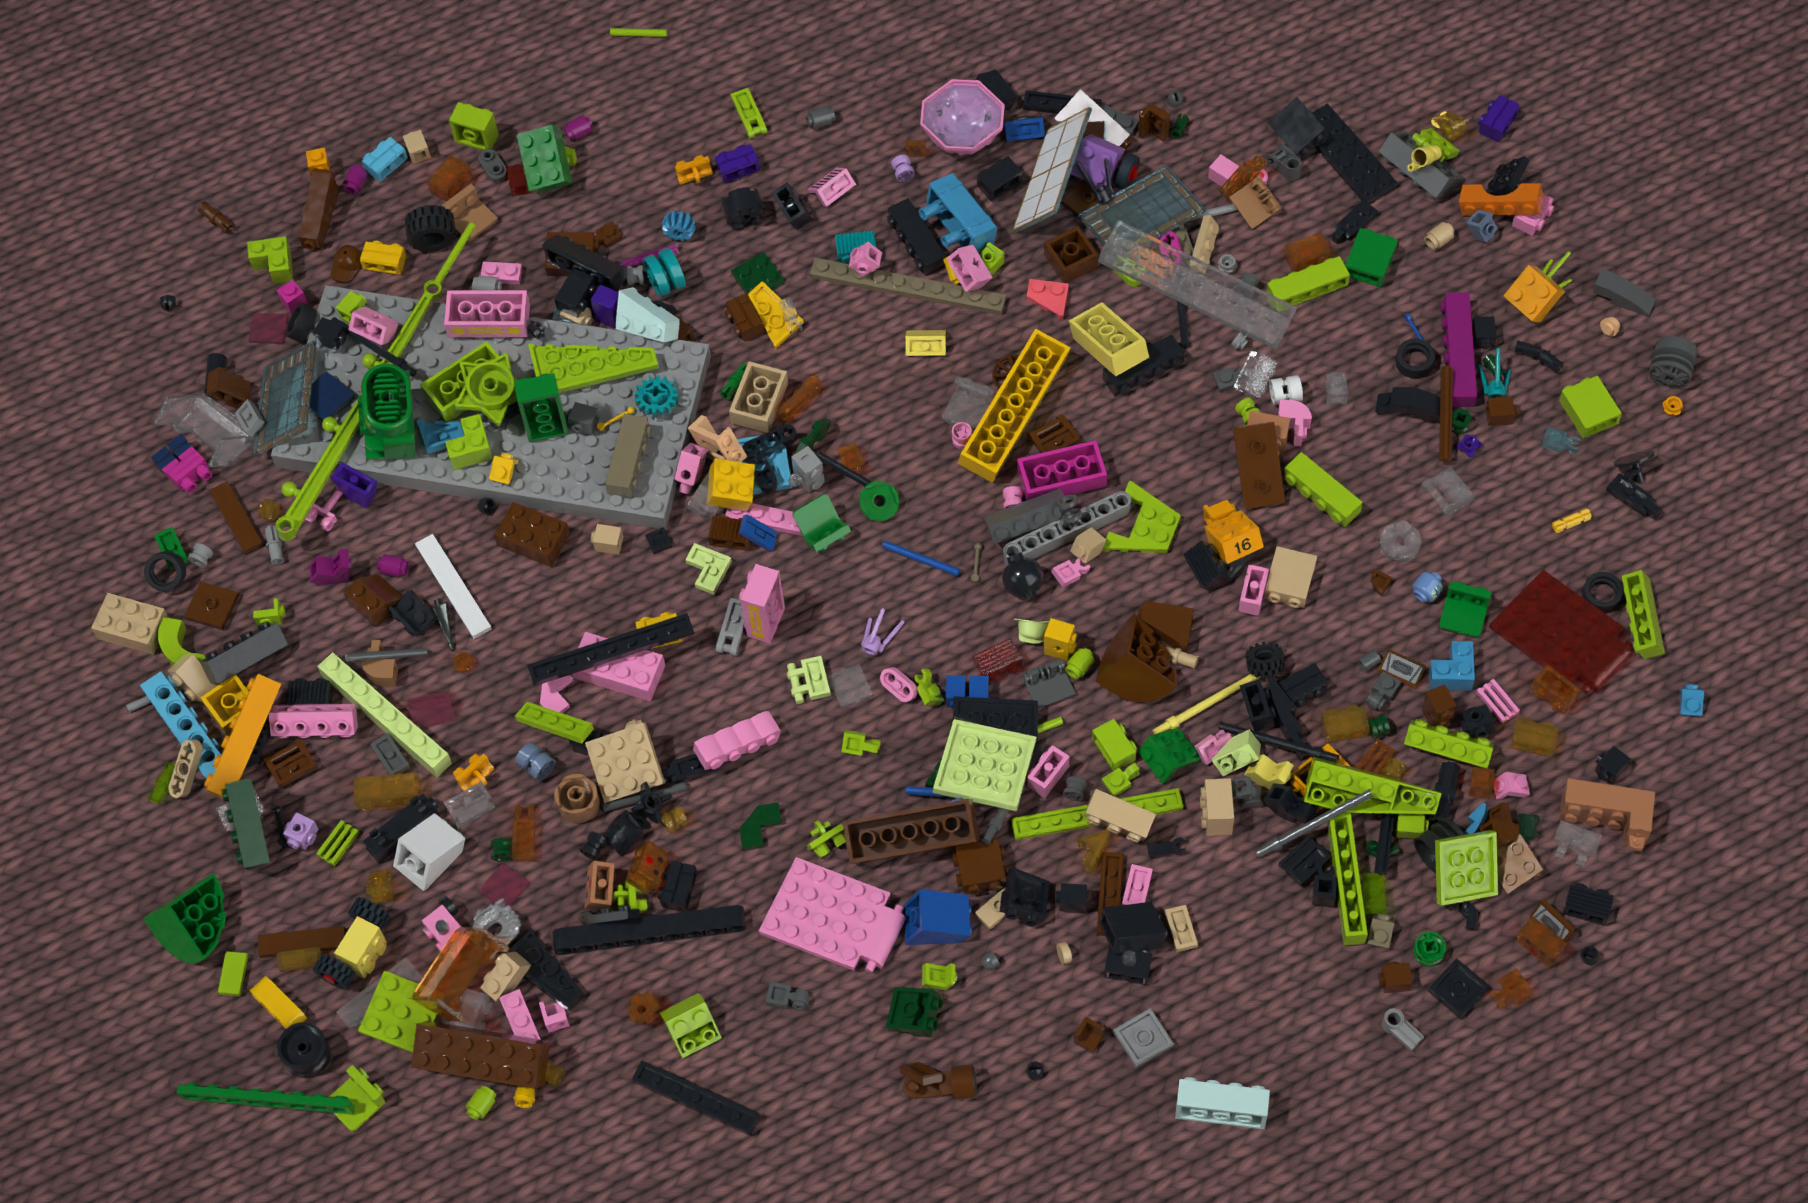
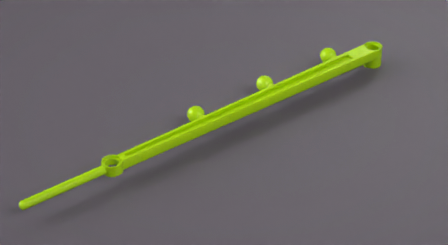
M470 222L435 280H429L425 283L424 294L388 350L397 358L403 354L433 301L441 297V284L474 231L475 223ZM431 286H435L439 289L438 292L434 294L429 293L427 290ZM367 353L362 358L363 366L368 369L379 364H392L384 358L382 361H378L377 357L372 353ZM358 399L342 425H339L334 417L329 416L323 420L322 427L326 432L331 433L335 431L337 433L302 489H297L296 484L290 481L282 485L281 492L284 496L289 498L295 496L296 498L285 516L279 518L276 522L277 533L281 540L291 541L296 537L299 528L360 427ZM284 527H290L287 531L282 530Z

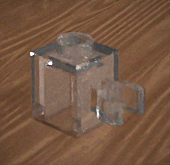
M1332 372L1326 374L1324 382L1326 405L1347 404L1348 387L1346 373Z

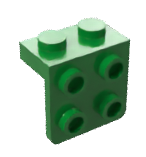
M821 494L792 513L807 546L816 552L826 550L829 544L834 541L843 540L846 534L851 532L848 524L840 520L827 494Z
M1450 581L1439 627L1443 630L1475 638L1480 637L1492 591H1488L1483 587L1468 586L1463 582Z
M1179 728L1169 729L1149 736L1138 750L1139 755L1162 784L1167 783L1177 769L1197 763L1201 759L1196 749Z

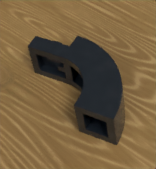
M1393 387L1392 392L1378 394L1375 412L1378 415L1409 413L1420 417L1425 423L1440 421V397L1418 388Z

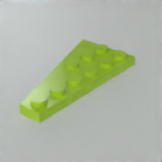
M528 344L536 377L542 374L555 373L560 393L659 369L654 348L629 347L628 349H617L615 346L598 348V346L585 345L555 347L553 344H546V346Z

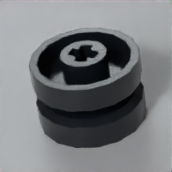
M305 1022L296 1023L285 1029L279 1037L277 1044L278 1056L287 1070L294 1076L300 1078L314 1077L324 1071L329 1064L331 1057L330 1045L321 1030L315 1025Z

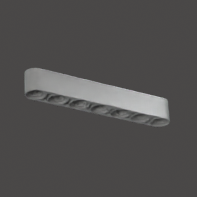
M1125 491L1114 493L1080 509L1083 515L1075 522L1065 523L1060 519L1009 542L1003 549L1004 564L1008 565L1007 557H1010L1009 554L1022 552L1024 557L1035 559L1074 541L1078 535L1091 527L1097 530L1127 516L1131 509L1130 495ZM1118 503H1125L1126 505L1121 506ZM1101 511H1106V512H1108V513H1107V514H1101V513H1099V512H1101ZM1071 514V515L1067 516L1066 518L1074 517V516H1076L1077 514ZM1086 519L1089 520V522L1085 523L1082 522V520ZM1064 528H1070V529H1072V530H1070V531H1065V530H1063V529H1064ZM1050 536L1053 537V539L1048 540L1045 539V537ZM1028 545H1034L1035 547H1034V548H1028L1027 546H1028Z

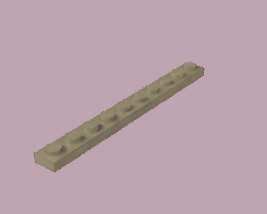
M820 258L814 259L810 272V278L997 315H1002L1006 301L1005 294L980 289L965 292L964 288L959 285L882 270H875L862 276L849 267V264Z

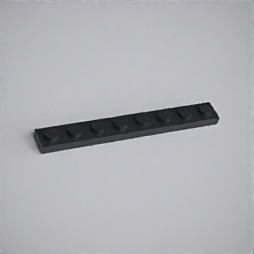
M688 613L527 666L533 685L537 686L694 635V630Z

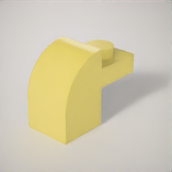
M1263 754L1260 755L1259 760L1249 764L1244 775L1250 777L1255 783L1270 789L1273 783L1284 785V783L1288 782L1294 765L1288 761L1275 763Z

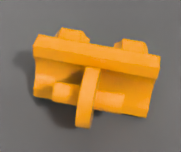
M699 155L693 161H680L675 166L680 185L694 180L698 184L701 183L700 178L713 175L708 156Z
M484 753L481 756L474 754L469 758L468 762L470 765L466 769L458 767L453 772L463 792L467 793L479 783L482 786L488 784L485 778L494 770V767Z

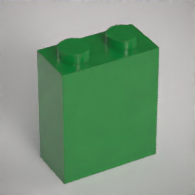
M1360 228L1345 264L1350 278L1381 288L1395 254L1398 239L1389 235L1375 233L1370 229Z

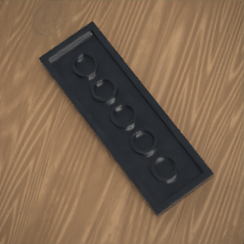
M1328 103L1312 112L1315 118L1330 133L1327 140L1315 148L1361 201L1364 199L1370 204L1398 187V182Z

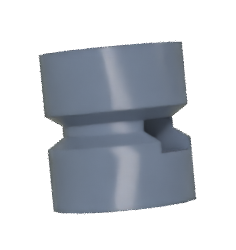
M529 742L518 752L515 763L523 770H528V774L535 780L541 781L553 770L555 759L545 752L542 753V749L534 742Z

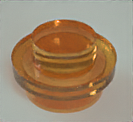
M465 652L458 653L453 659L455 670L461 673L468 672L474 665L473 657Z

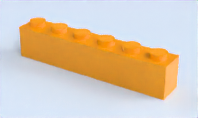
M257 674L255 679L250 678L246 687L249 690L246 698L242 697L238 705V709H241L238 717H233L229 728H232L230 736L225 735L221 747L224 748L221 756L217 754L212 766L216 767L213 775L208 774L205 780L206 793L223 800L221 790L225 789L224 784L240 780L281 683Z

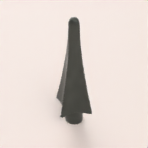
M442 598L434 600L435 606L432 608L438 616L437 619L443 629L450 650L454 651L455 647L451 635L448 607L446 603L443 604Z

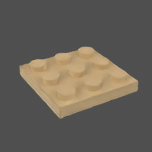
M646 722L585 743L604 803L640 792L641 784L646 781L649 788L665 783Z

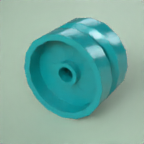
M669 247L658 252V259L653 254L642 259L648 279L660 298L670 294V286L676 291L686 287L681 267Z

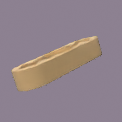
M186 740L181 745L169 784V793L174 798L187 797L190 793L203 750L202 744L198 740ZM185 763L188 765L187 774L183 772V765Z

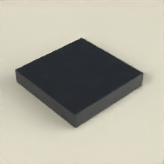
M1456 958L1428 988L1427 992L1462 1020L1490 990V986Z

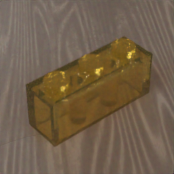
M418 773L354 777V802L358 809L364 811L379 807L384 809H391L394 806L406 807L410 804L409 801L412 798L421 795V780Z

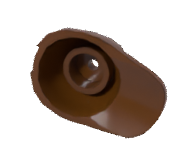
M344 245L338 249L333 258L332 280L349 283L354 279L362 266L360 262L362 253L359 249L352 245Z

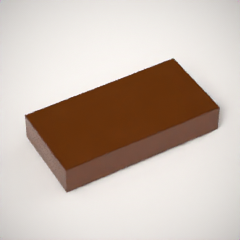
M920 1062L900 1066V1074L921 1085L942 1082V1074Z

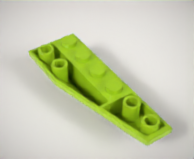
M1313 757L1307 778L1304 802L1333 809L1370 789L1373 794L1372 798L1347 810L1345 813L1436 814L1441 793L1373 772Z

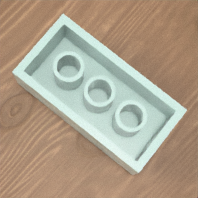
M1186 1077L1179 1080L1175 1119L1265 1130L1270 1090H1266L1262 1086L1242 1087L1239 1083L1225 1085L1215 1080L1200 1082L1195 1078Z

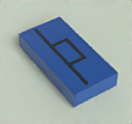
M748 514L744 515L739 534L767 551L774 550L777 531Z

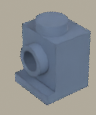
M1477 209L1466 222L1475 240L1488 242L1494 239V233L1498 230V227L1492 219V213Z

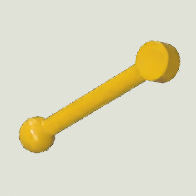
M628 407L627 411L607 422L598 423V431H604L606 426L621 419L624 414H634L635 409Z

